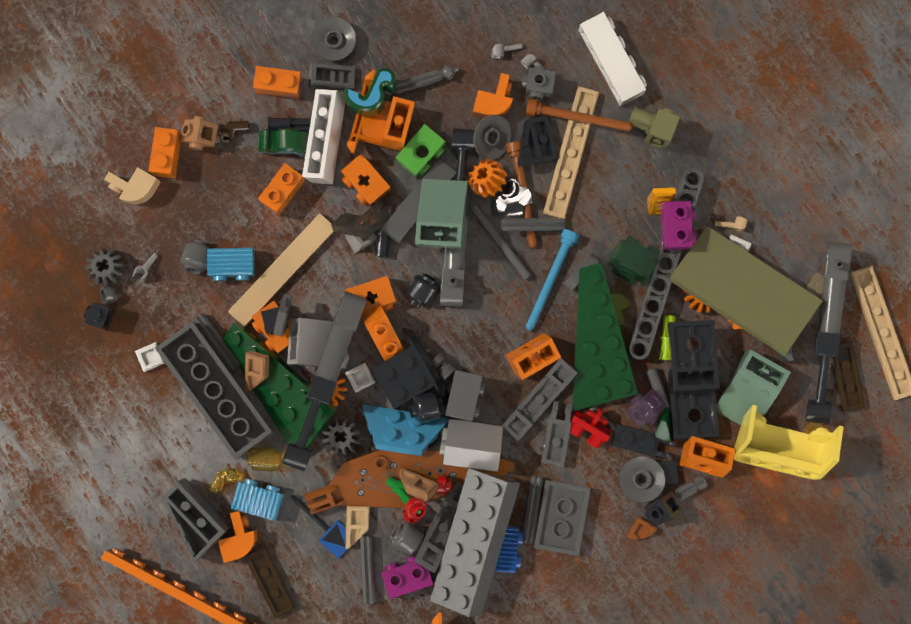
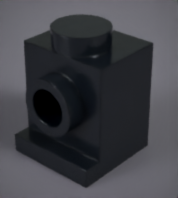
M92 302L91 306L89 305L85 311V323L108 331L115 310Z
M673 491L652 500L644 506L647 520L653 522L655 526L674 519L684 511ZM666 500L673 511H671L668 505L666 504Z

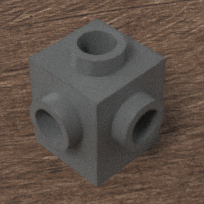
M544 66L529 67L528 74L523 75L522 87L526 88L525 94L529 95L530 98L538 100L543 99V97L552 98L556 71H549Z

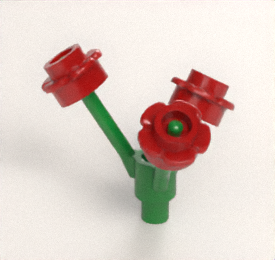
M445 473L444 476H437L436 483L439 484L437 494H444L446 496V492H451V478H446ZM390 476L386 484L392 488V491L400 497L405 505V509L402 511L404 521H410L411 523L419 521L426 513L427 503L418 497L411 499L407 495L408 493H406L400 479L397 481Z

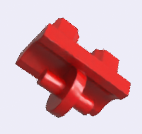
M601 408L596 413L588 409L586 414L576 410L571 420L570 433L580 437L584 429L592 434L587 442L595 448H598L604 441H608L612 430L605 426L608 420L601 416L604 411Z

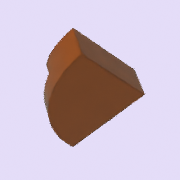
M637 516L626 536L632 539H645L652 536L657 531V528Z

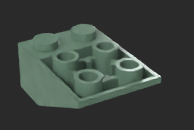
M422 179L415 244L418 247L463 249L468 181Z
M753 350L745 351L717 402V412L741 425L744 415L752 405H756V412L761 413L764 417L791 372Z

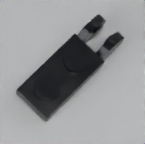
M616 424L611 446L651 457L657 456L673 460L674 455L667 452H659L657 449L659 443L676 447L677 441L671 440V442L655 437L656 435L653 433Z

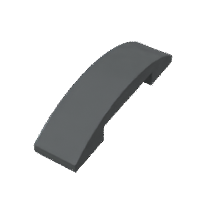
M560 358L503 423V429L519 441L578 372Z
M458 481L455 482L451 492L447 494L437 511L414 562L433 573L436 572L443 558L462 492L463 484Z

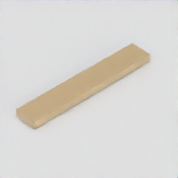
M578 86L571 111L593 115L599 92ZM575 120L568 121L543 215L563 218L565 220L590 123Z
M319 213L228 312L246 327L252 321V315L265 307L333 234L336 227Z
M873 266L850 272L853 286L893 400L910 396L911 374Z

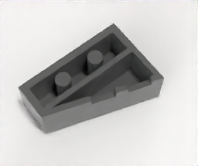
M186 478L177 481L162 496L173 522L176 523L182 535L181 539L191 554L190 558L193 563L202 558L232 528Z

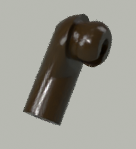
M249 121L227 122L219 133L221 142L229 143L238 132H249Z

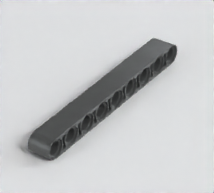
M691 168L683 174L674 202L680 201L681 196H687L691 201V207H696L704 181L703 173L699 169ZM688 175H693L697 178L696 185H691L687 182ZM662 240L627 349L629 357L637 361L646 358L650 353L672 283L669 281V278L677 267L682 251L662 250ZM662 259H667L670 262V270L661 268L660 261ZM654 281H662L664 290L661 292L655 290L653 286ZM652 301L657 304L658 309L656 313H651L647 310L648 302ZM641 323L650 325L651 332L646 335L640 331ZM635 344H640L644 347L642 356H637L633 352Z

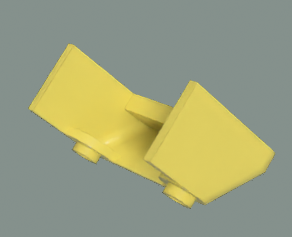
M752 405L743 417L734 447V460L818 480L839 462L844 427L838 426L833 433L825 428H817L810 434L766 424L767 419L761 413L756 412V405Z

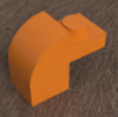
M501 73L496 94L478 90L473 108L474 117L482 119L489 115L503 117L510 110L513 98L505 97V95H510L512 83L509 82L510 75Z
M241 511L230 513L235 536L218 540L224 563L246 556L252 551L257 541V530L247 531V528L250 527L247 514H243Z

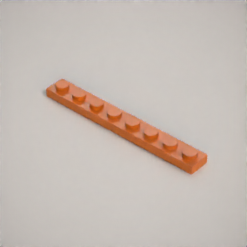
M120 549L105 550L101 557L104 561L223 624H251L246 621V616L238 612H234V614L226 610L227 607L217 601L211 603L206 600L207 596L196 590L191 592L185 589L186 585L178 580L172 582L166 579L165 573L157 569L151 571L145 568L146 564L141 560L134 558L132 561L125 557L126 553Z

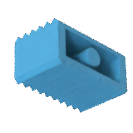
M253 248L207 249V275L213 278V281L218 282L227 281V277H236V281H249L250 277H255V250Z
M245 478L244 482H238L231 509L276 521L284 493H280V488L272 485H267L266 488L259 487L257 481Z

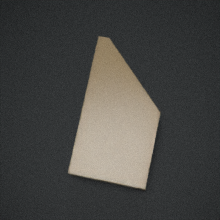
M347 506L345 549H349L369 530L370 507Z

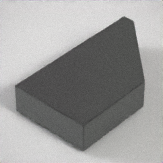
M283 295L273 332L275 336L283 337L285 334L293 298L291 295Z

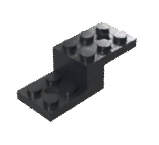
M715 321L669 322L668 337L671 369L667 372L672 440L689 439L691 436L717 438L719 437L716 391L720 389ZM690 338L696 339L699 343V347L695 351L687 347V340ZM692 409L700 413V419L697 422H692L688 418V412Z

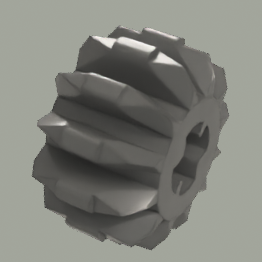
M101 248L100 254L94 250L92 253L95 258L88 257L87 261L91 265L85 267V270L92 271L89 273L88 278H95V284L100 285L103 281L104 286H109L110 280L113 283H117L118 281L115 276L122 277L123 273L118 270L125 267V264L118 263L122 256L119 254L115 255V250L110 249L107 253L106 248ZM107 264L109 266L108 270L102 269L101 265Z
M335 418L336 427L328 422L327 426L331 431H322V434L329 435V438L323 439L322 443H331L326 448L327 451L336 447L334 450L335 456H338L340 448L342 449L343 456H347L346 447L354 452L355 448L351 443H360V440L353 439V436L360 435V431L352 432L351 430L355 428L356 424L352 423L347 427V418H344L342 426L339 418ZM345 432L347 440L345 442H337L335 439L338 438V436H335L336 433Z

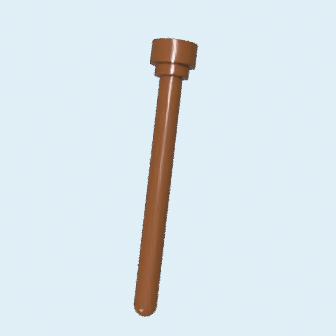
M529 98L526 116L535 117L536 115L544 114L625 131L633 129L631 122L545 106L538 102V99Z
M521 141L506 144L507 153L513 158L517 181L521 187L527 188L524 167L518 168L517 166ZM524 205V218H533L531 205ZM526 231L529 246L535 248L538 244L536 232Z

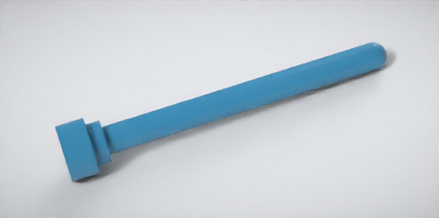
M563 229L560 236L562 238L560 241L562 245L526 324L528 331L534 330L570 247L577 244L580 235L570 230Z

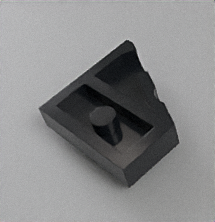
M543 116L526 120L523 126L517 163L518 168L559 159L548 117Z

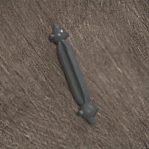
M445 65L442 70H434L398 81L392 94H400L441 81L443 78L452 80L455 73L459 71V68ZM385 91V100H387L391 94Z

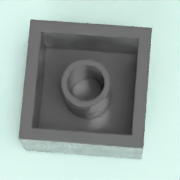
M455 370L445 416L472 422L473 418H478L481 405L476 403L478 396H483L486 382L482 381L483 376Z

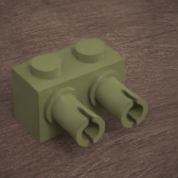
M635 106L628 122H631L633 127L646 131L645 134L647 135L644 143L665 150L671 142L680 116L675 115L676 112L668 108L658 109L657 112L652 114Z

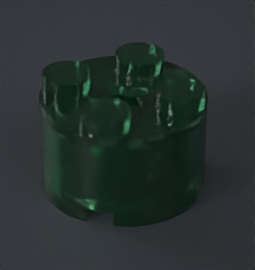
M627 236L626 240L618 241L606 266L607 268L611 266L613 268L611 272L620 279L631 284L638 281L641 282L639 286H646L659 262L657 258L659 253L653 248L643 247L637 239Z

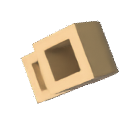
M138 167L129 182L108 172L104 179L110 183L108 188L119 194L123 191L119 199L132 205L148 201L161 183L157 178Z

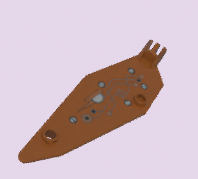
M377 450L342 463L329 485L304 493L303 495L305 500H307L306 503L308 508H310L311 515L336 506L405 508L400 497L386 484L390 476L397 481L400 479L401 468L434 482H437V476H444L445 473L446 478H451V488L456 481L464 485L468 468L444 465V455H440V450H426L422 456ZM500 458L498 472H489L501 476L512 472L515 465L512 461ZM436 491L428 501L442 497L444 494H437ZM407 494L411 499L415 497L410 494Z

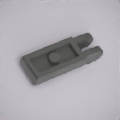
M553 401L551 417L548 419L541 463L564 467L571 428L572 404L567 403L564 420H558L556 416L559 409V401Z

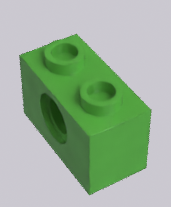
M424 124L395 157L396 162L416 179L419 175L423 177L431 168L429 165L434 158L438 160L445 152V141ZM425 148L429 153L426 157L420 158L416 155L417 150Z

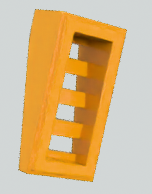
M653 188L647 198L648 214L661 215L660 205L663 202H674L676 188Z

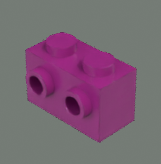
M691 201L663 202L660 205L662 250H685L692 248L693 243H696V230H692V221H695V208L691 207Z
M416 555L407 558V563L398 565V562L385 565V570L381 572L389 599L433 585L430 570L414 562Z

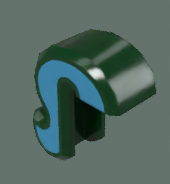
M388 68L379 69L366 96L345 88L344 98L348 108L361 116L371 117L378 115L384 109L386 103L384 92L388 91L392 94L395 91V75Z
M284 128L275 131L262 129L259 132L257 150L263 154H296L305 158L309 133Z

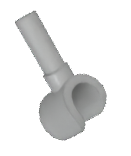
M496 44L492 48L491 57L493 59L504 58V52L522 49V44L509 46Z
M532 54L526 55L521 60V64L528 70L532 66H542Z
M153 253L143 266H137L132 274V278L136 273H140L143 276L139 283L144 282L148 269L158 255Z

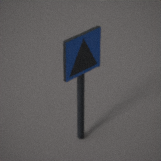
M292 495L291 499L326 531L319 541L339 559L347 550L345 549L346 528L338 520L328 528L315 514L311 515L310 510L297 497Z

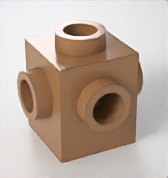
M195 116L192 120H185L181 130V142L189 144V148L194 150H202L203 147H215L218 125L208 122L207 118Z

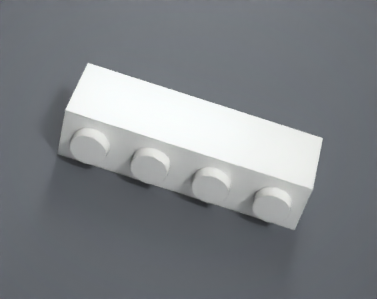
M602 12L581 23L578 30L621 107L642 96L646 91L645 87L647 84L643 76L637 74L635 70L636 64L632 56L626 54L623 39L621 36L617 37L614 32L615 25L612 19L606 17L605 13Z
M316 89L302 175L303 178L312 183L333 185L346 102L344 96L337 90Z

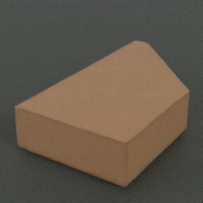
M254 351L246 352L245 392H249L269 377L268 355Z
M404 468L400 469L399 476L406 493L427 502L438 490V483Z

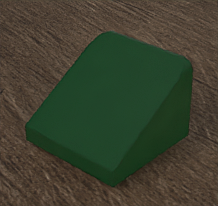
M665 407L658 419L655 437L671 442V415L669 408Z

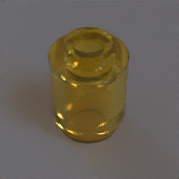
M253 448L252 452H248V466H252V470L275 471V469H280L281 451H276L275 448Z

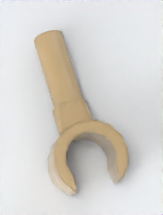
M736 217L734 223L715 221V227H728L742 232L745 230L748 220L743 217Z

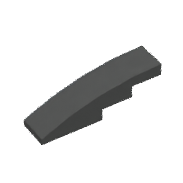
M439 159L422 179L452 180L457 172ZM422 180L381 229L397 243H400L417 223Z

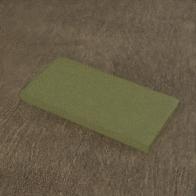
M708 226L669 278V281L783 356L787 354L822 303L821 299Z

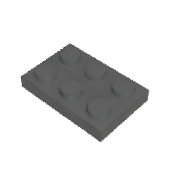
M545 480L534 548L579 556L591 488Z

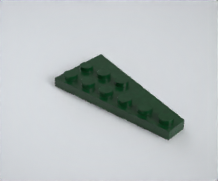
M602 262L579 269L574 370L578 373L574 377L572 411L638 394Z
M234 322L224 336L223 341L240 363V369L244 375L246 352L254 351L269 356V377L253 390L287 445L289 442L297 444L312 401L305 399L310 384L240 322ZM331 402L327 406L320 405L306 444L307 448L312 445L337 410Z

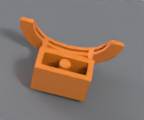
M374 69L365 76L362 96H366L376 73ZM393 96L392 102L386 101L384 109L378 115L366 117L356 114L347 142L351 154L355 153L359 141L402 151L406 142L415 102Z

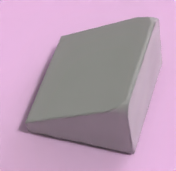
M368 221L349 229L345 233V237L354 253L376 242L377 238Z

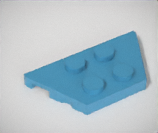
M364 404L362 406L363 416L365 415L367 420V427L373 436V443L375 448L379 450L422 456L428 449V445L438 438V434L443 427L446 428L448 426L449 418L440 416L438 420L422 424L418 423L415 418H412L409 411Z

